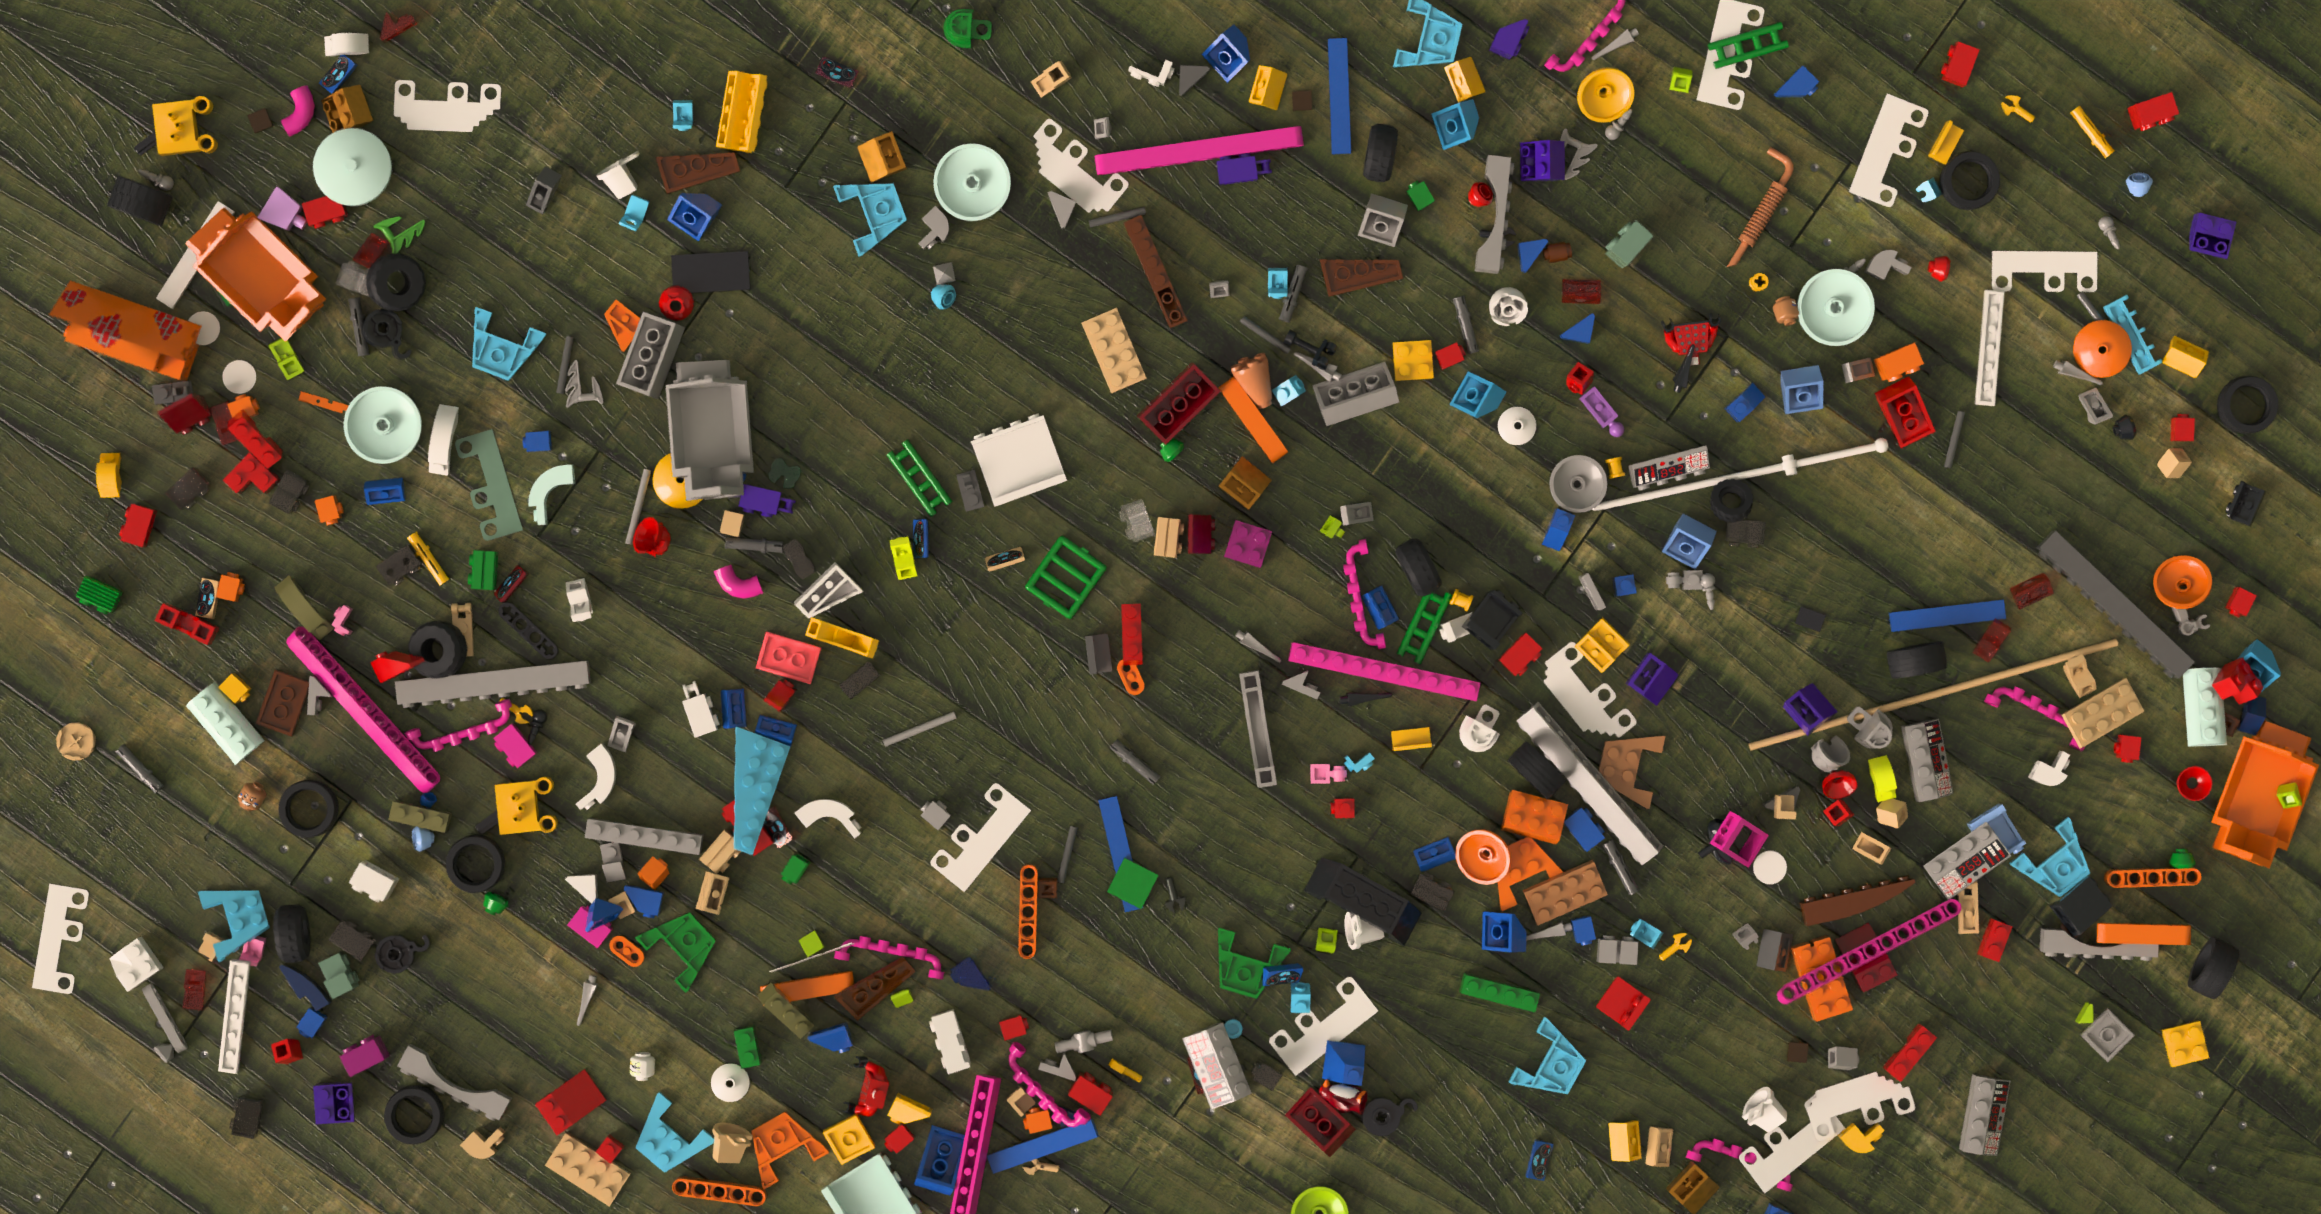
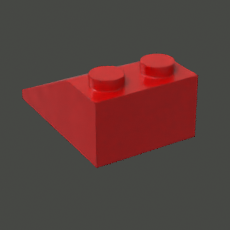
M1909 376L1874 393L1900 448L1935 432L1918 388Z
M584 1069L539 1100L535 1105L555 1134L559 1135L604 1103L606 1098Z

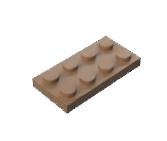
M1593 860L1522 890L1537 925L1608 895Z

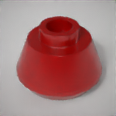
M1475 182L1468 193V200L1476 207L1490 205L1493 200L1492 190L1483 182Z
M1947 256L1935 257L1933 261L1930 260L1928 265L1930 275L1940 282L1946 280L1950 270V259Z

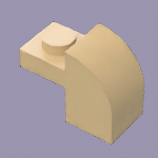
M1058 61L1044 70V73L1032 80L1031 83L1039 96L1043 98L1068 82L1072 76L1063 62Z
M2083 654L2074 656L2063 666L2065 674L2079 698L2097 689L2095 679L2087 669V662Z
M500 1126L486 1140L477 1130H474L460 1146L472 1157L485 1159L498 1151L493 1144L497 1146L504 1139L502 1135L506 1131Z

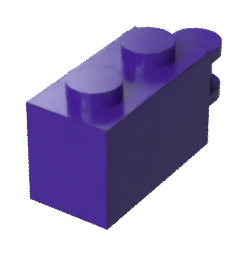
M1250 153L1240 154L1239 158L1232 159L1231 156L1220 157V161L1216 162L1219 185L1257 181L1258 175L1272 173L1269 167L1271 160L1255 161V156H1251ZM1261 164L1262 171H1257L1256 165Z
M743 484L744 495H741L739 507H743V512L753 514L754 510L761 511V516L770 518L773 517V514L778 515V511L793 514L792 507L793 503L796 502L795 500L782 498L781 492ZM781 500L786 501L784 509L779 508Z

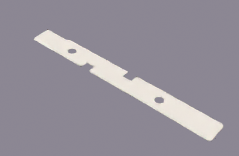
M851 942V943L842 945V946H840V947H838V948H835V949L826 951L825 953H821V954H818V955H815V956L806 958V959H804V960H801V961H798V962H795V963H792V964H789V965H786V966H783V967H780V968L771 970V971H769V972H775V971H777V970H780V969H783V968H786V967H789V966H792V965H795V964H798V963L807 961L808 959L815 958V957H818V956H821V955L830 953V952H832V951H835V950H838V949H841V948H844V947L853 945L854 943Z

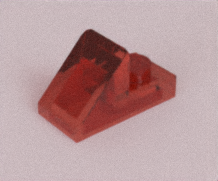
M386 12L380 35L381 41L384 43L388 42L418 24L412 15L408 16L406 14L397 20L398 23L395 24L391 15Z
M371 233L354 256L353 261L370 269L372 264L386 249L388 241Z

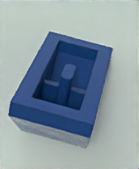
M1542 239L1517 244L1521 271L1524 274L1546 246L1548 240Z
M1593 313L1559 336L1561 339L1589 344L1595 315Z
M595 898L588 910L586 932L588 933L617 919L623 908Z

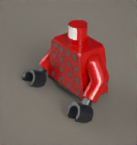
M1712 313L1709 314L1708 321L1674 325L1672 319L1669 318L1670 323L1665 325L1662 320L1661 325L1664 329L1665 342L1673 352L1678 353L1679 356L1687 355L1692 344L1695 345L1690 366L1700 364L1699 353H1705L1712 347L1717 336L1718 325L1721 323L1720 314H1718L1717 319H1712Z
M856 1056L855 1058L859 1059V1063H853L854 1067L865 1068L866 1072L857 1106L854 1103L844 1102L843 1104H847L848 1108L846 1111L842 1110V1112L851 1115L857 1113L858 1115L870 1117L876 1113L877 1109H883L889 1081L883 1067L871 1061L868 1062L865 1056Z

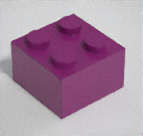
M1235 520L1224 557L1261 568L1272 531Z
M371 1035L360 1041V1046H357L355 1043L343 1050L344 1054L339 1057L349 1077L390 1056L380 1035L377 1037Z

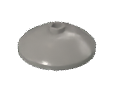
M1583 455L1569 456L1560 461L1553 469L1549 482L1550 492L1555 502L1563 509L1575 513L1587 512L1595 508L1603 500L1607 491V477L1601 465L1594 459ZM1576 480L1580 482L1579 488L1574 487Z

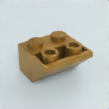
M361 85L342 88L321 100L333 133L347 128L357 129L373 121Z
M892 131L873 138L857 147L871 183L907 169Z
M1241 457L1218 487L1249 510L1272 479L1244 457Z
M1691 1161L1670 1183L1666 1190L1692 1214H1696L1720 1187Z

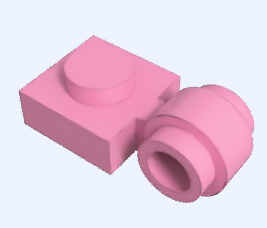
M1310 764L1311 784L1330 783V777L1334 778V781H1345V778H1347L1345 766H1334V770L1330 771V764Z

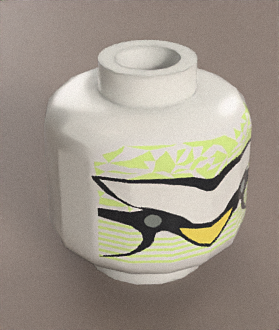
M636 1052L630 1058V1074L636 1077V1080L647 1081L648 1077L654 1075L655 1058L651 1056V1053Z

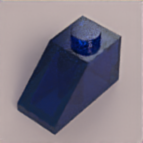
M970 955L950 969L952 972L950 974L951 978L955 983L959 982L961 986L987 991L991 989V985Z

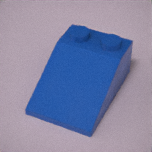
M932 1125L914 1185L951 1196L957 1180L965 1135Z

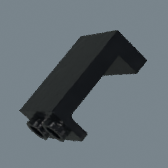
M1497 589L1496 591L1489 590L1462 625L1466 631L1490 650L1497 649L1500 645L1499 641L1514 621L1523 614L1516 603L1507 601L1505 599L1506 596Z
M2088 876L2081 880L2061 900L2055 901L2049 907L2071 935L2077 936L2086 931L2113 906L2108 896L2098 888L2097 882Z

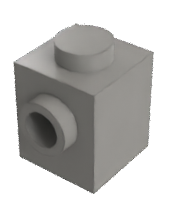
M933 800L931 803L927 801L921 808L923 812L921 817L937 830L941 828L951 814L946 811L947 806L940 800L937 802Z
M1836 1046L1828 1049V1068L1851 1070L1858 1067V1048Z

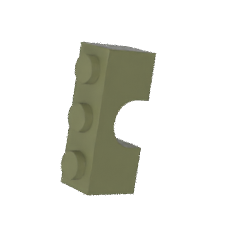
M395 800L392 802L388 820L446 833L449 830L452 813L415 806V804Z
M772 982L757 995L761 1003L800 1039L814 1027L809 1016L797 1005L794 1006Z

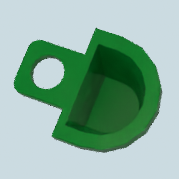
M959 9L950 13L945 19L943 26L944 35L954 46L971 48L972 39L989 40L991 38L992 23L988 20L973 19V9ZM983 24L987 27L985 35H979L976 32L978 25Z

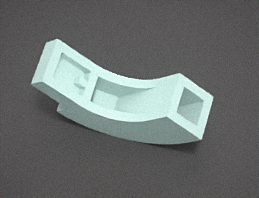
M574 465L553 467L544 472L535 481L529 495V506H536L537 510H534V521H537L538 525H548L546 501L549 493L558 486L575 484Z

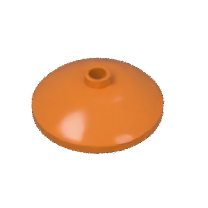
M2098 320L2087 324L2079 331L2074 341L2073 353L2078 366L2084 372L2094 377L2105 378L2116 375L2125 368L2131 357L2132 345L2129 335L2120 325L2108 320ZM2101 346L2106 347L2105 353L2099 352Z
M2181 555L2169 558L2158 567L2154 575L2153 585L2157 597L2164 604L2176 609H2188L2199 605L2208 597L2212 588V576L2209 568L2201 560L2192 556ZM2182 586L2187 587L2185 590L2180 589Z
M1484 829L1472 830L1466 833L1457 844L1455 854L1458 867L1470 880L1479 884H1494L1508 873L1511 865L1509 848L1505 841L1494 832Z

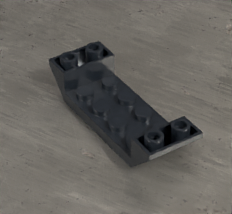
M1322 857L1304 889V892L1319 900L1324 898L1353 915H1359L1360 919L1389 934L1387 938L1403 947L1422 914L1405 898L1342 863Z

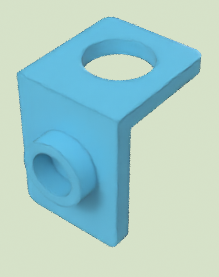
M632 194L625 214L619 221V225L637 231L643 222L649 201ZM626 221L633 222L635 225H630Z

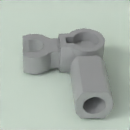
M2172 608L2176 621H2179L2177 630L2181 635H2191L2198 631V628L2207 629L2210 627V624L2202 625L2201 620L2206 618L2207 615H2199L2196 620H2188L2189 614L2187 609Z

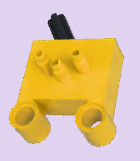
M199 96L194 100L153 104L155 132L134 147L140 156L155 145H157L158 155L161 156L202 151L205 153L215 152L218 147L217 140L205 134L199 137L196 112L201 115L210 114L213 110V103L206 97ZM206 101V109L200 111L199 103ZM206 139H210L212 142L211 147L208 149L203 147Z
M544 776L533 781L496 784L497 810L475 826L477 831L482 835L498 823L500 835L543 831L545 833L554 831L558 826L557 818L553 815H546L539 820L537 792L539 794H547L553 790V780ZM542 780H546L549 783L547 791L540 788ZM546 818L553 821L551 829H547L544 826Z

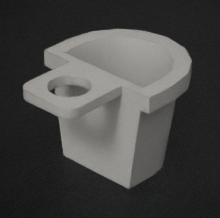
M1857 706L1848 715L1847 721L1859 730L1854 739L1867 748L1881 749L1890 743L1893 727L1890 719L1882 711L1877 709L1871 716L1860 706ZM1862 713L1864 720L1861 723L1854 722L1855 714Z

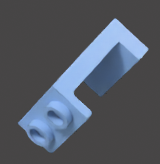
M2003 804L1995 805L1967 823L1972 832L1987 822L2010 854L2012 852L2016 854L2024 849L2023 845L2026 842L2021 838L2009 819Z

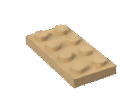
M1117 308L1082 322L1084 331L1111 394L1147 379Z
M2123 678L2061 715L2079 748H2083L2143 713L2144 709L2127 678Z
M567 1132L545 1164L546 1167L609 1207L631 1174L614 1162L610 1164L598 1155L595 1150Z

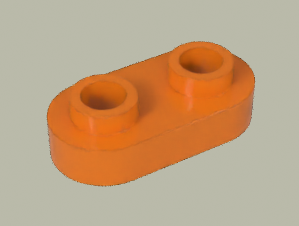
M1122 659L1117 665V671L1127 692L1131 695H1138L1144 690L1143 679L1136 665H1130V670L1128 672L1124 671ZM1132 682L1138 683L1137 689L1131 687Z
M618 935L610 941L609 946L612 953L629 966L637 967L643 963L645 958L644 952L629 939ZM617 942H622L623 948H618ZM633 953L638 954V960L632 959Z

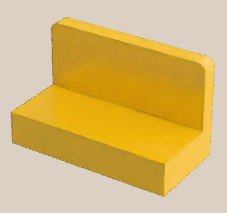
M1472 57L1458 60L1444 67L1458 103L1485 92Z
M1259 65L1249 103L1277 110L1287 73L1273 67Z
M1947 121L1928 156L1945 165L1964 130L1953 125V121Z
M2174 335L2169 350L2162 359V363L2193 378H2197L2207 363L2209 351Z
M1429 727L1391 731L1393 751L1432 747Z
M1639 1121L1609 1123L1612 1161L1630 1162L1642 1159Z

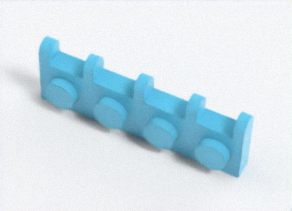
M2125 295L2104 306L2103 309L2109 320L2120 325L2129 335L2132 345L2130 360L2138 375L2161 364L2163 361L2162 359L2154 361L2149 350L2155 346L2154 344L2146 346L2140 334L2146 329L2145 327L2137 329L2131 317L2137 312L2136 310L2128 312L2123 301L2129 297Z

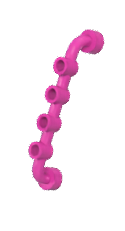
M1618 0L1617 4L1565 64L1558 63L1560 58L1553 54L1545 62L1544 66L1549 70L1553 68L1560 72L1568 71L1574 65L1578 67L1585 60L1582 55L1587 50L1591 52L1598 43L1595 40L1599 36L1603 38L1610 31V28L1607 26L1612 21L1616 23L1623 14L1620 11L1625 5V0Z
M1366 539L1358 540L1359 544L1352 546L1346 554L1347 564H1343L1345 576L1349 575L1350 583H1347L1348 593L1353 594L1354 601L1350 602L1352 613L1357 614L1354 626L1356 632L1360 631L1361 638L1366 644L1383 649L1386 648L1384 633L1376 634V638H1370L1367 632L1354 562L1356 552L1360 551L1361 555L1369 554Z
M1999 687L1992 695L1987 694L1984 700L1987 704L1998 708L2002 701L1999 697L2007 695L2011 699L2027 705V707L2068 727L2062 715L2057 713L2059 708L2048 704L2047 707L2041 705L2042 700L2033 695L2031 698L2024 696L2025 691L2018 687H2014L2013 690L2007 687ZM2072 738L2069 744L2079 751H2084L2085 746L2079 748L2074 738Z
M510 699L495 703L497 711H502V716L499 719L471 726L465 730L455 731L427 742H422L418 738L422 735L419 728L406 731L405 736L417 748L423 750L432 748L433 752L444 749L443 744L450 742L451 746L462 743V738L469 737V740H474L480 737V732L487 731V734H493L499 731L498 727L504 725L509 720V708L512 707Z
M860 936L859 940L849 939L845 941L842 945L851 942L854 944L835 951L834 955L835 959L849 961L850 954L847 953L848 948L858 947L929 961L934 966L933 970L929 969L928 977L943 980L945 973L941 972L940 960L935 955L927 953L928 949L916 947V951L909 950L908 945L898 943L897 947L889 946L890 942L879 940L878 943L870 942L871 938Z
M1013 1042L1009 1047L1011 1052L1009 1055V1065L1015 1072L1013 1079L1020 1084L1023 1081L1028 1086L1026 1088L1027 1094L1032 1097L1037 1095L1041 1099L1038 1103L1039 1106L1044 1110L1050 1108L1054 1112L1051 1117L1056 1123L1060 1124L1063 1122L1069 1127H1077L1080 1124L1086 1125L1091 1119L1090 1114L1086 1110L1079 1108L1074 1114L1075 1119H1070L1067 1116V1112L1054 1102V1098L1046 1094L1041 1089V1085L1028 1076L1027 1070L1017 1064L1016 1058H1021L1026 1049L1022 1044Z
M1713 1139V1142L1703 1140L1696 1143L1692 1151H1687L1686 1158L1701 1162L1702 1155L1699 1152L1702 1148H1707L1739 1159L1740 1154L1743 1153V1148L1731 1145V1148L1726 1147L1723 1141ZM1749 1152V1154L1745 1155L1744 1159L1746 1162L1754 1164L1757 1158L1754 1153ZM1790 1174L1777 1183L1776 1188L1791 1192L1793 1185L1790 1184Z

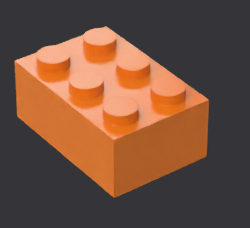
M1512 790L1509 793L1501 830L1557 844L1560 841L1568 804Z

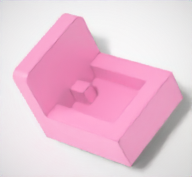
M347 605L339 606L334 613L336 618L332 626L336 627L334 631L343 636L345 634L351 635L353 632L343 626L353 610Z
M257 936L252 941L246 942L239 960L251 961L250 966H257L263 958L266 938Z

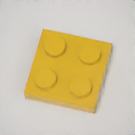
M1431 340L1393 342L1395 381L1434 378Z
M2199 1020L2161 1029L2171 1067L2209 1058Z
M857 1113L823 1130L825 1138L841 1165L875 1148L873 1140Z

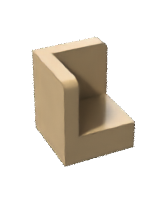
M2169 448L2157 463V466L2166 478H2180L2192 461L2182 448Z
M725 510L720 533L740 537L745 515Z
M1775 795L1774 818L1796 819L1793 795Z
M1889 799L1882 801L1876 808L1878 822L1899 829L1908 818L1906 802Z
M625 891L608 900V902L623 908L618 916L620 919L637 911Z
M209 931L205 933L202 939L204 941L199 949V953L209 957V961L213 962L217 959L213 944L225 941V939Z
M1022 1086L1017 1088L1006 1099L1021 1117L1035 1104L1034 1099L1027 1094Z

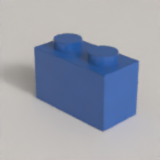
M1579 807L1565 818L1564 824L1582 848L1588 852L1605 838L1602 835L1605 831L1598 823L1595 825L1592 822L1591 818L1593 816L1587 808L1583 810L1582 807Z

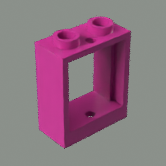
M1730 811L1710 844L1749 868L1769 835ZM1746 826L1752 830V833L1737 855L1729 850L1742 827Z

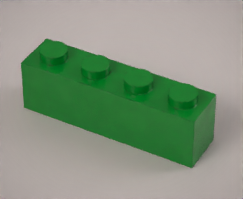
M1467 973L1463 975L1459 990L1461 994L1531 1012H1536L1540 993L1537 991Z

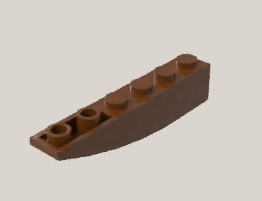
M1142 215L1124 222L1125 229L1169 328L1188 321Z
M1907 875L1898 877V881L1890 882V880L1879 881V885L1876 886L1871 884L1861 885L1860 889L1854 891L1853 888L1841 890L1842 893L1834 895V892L1823 894L1822 898L1816 899L1815 896L1806 897L1804 902H1800L1804 925L1811 926L1867 911L1897 896L1915 883V879L1909 878Z

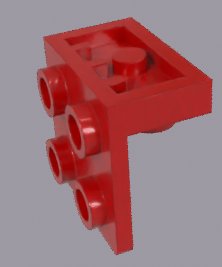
M1617 976L1597 1003L1596 1008L1629 1031L1651 999Z

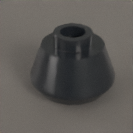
M2125 414L2115 421L2113 432L2116 437L2118 436L2120 439L2133 440L2135 438L2136 427L2131 416Z

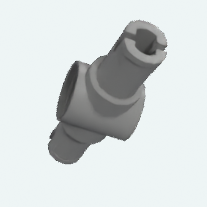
M1086 1030L1075 1033L1071 1039L1055 1042L1056 1052L1061 1053L1074 1050L1078 1051V1053L1094 1050L1097 1044L1113 1041L1112 1031L1107 1030L1094 1033Z

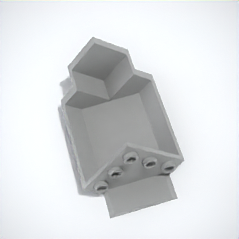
M730 360L676 363L677 380H674L673 384L666 385L672 476L684 478L686 501L721 499L725 497L740 498V495H744L742 474L754 472L747 381L739 380V377H731Z

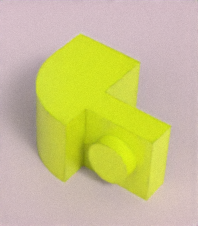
M909 537L889 540L898 580L916 577L917 571Z
M1887 755L1869 759V772L1874 782L1877 802L1896 798L1895 789H1897L1895 776Z

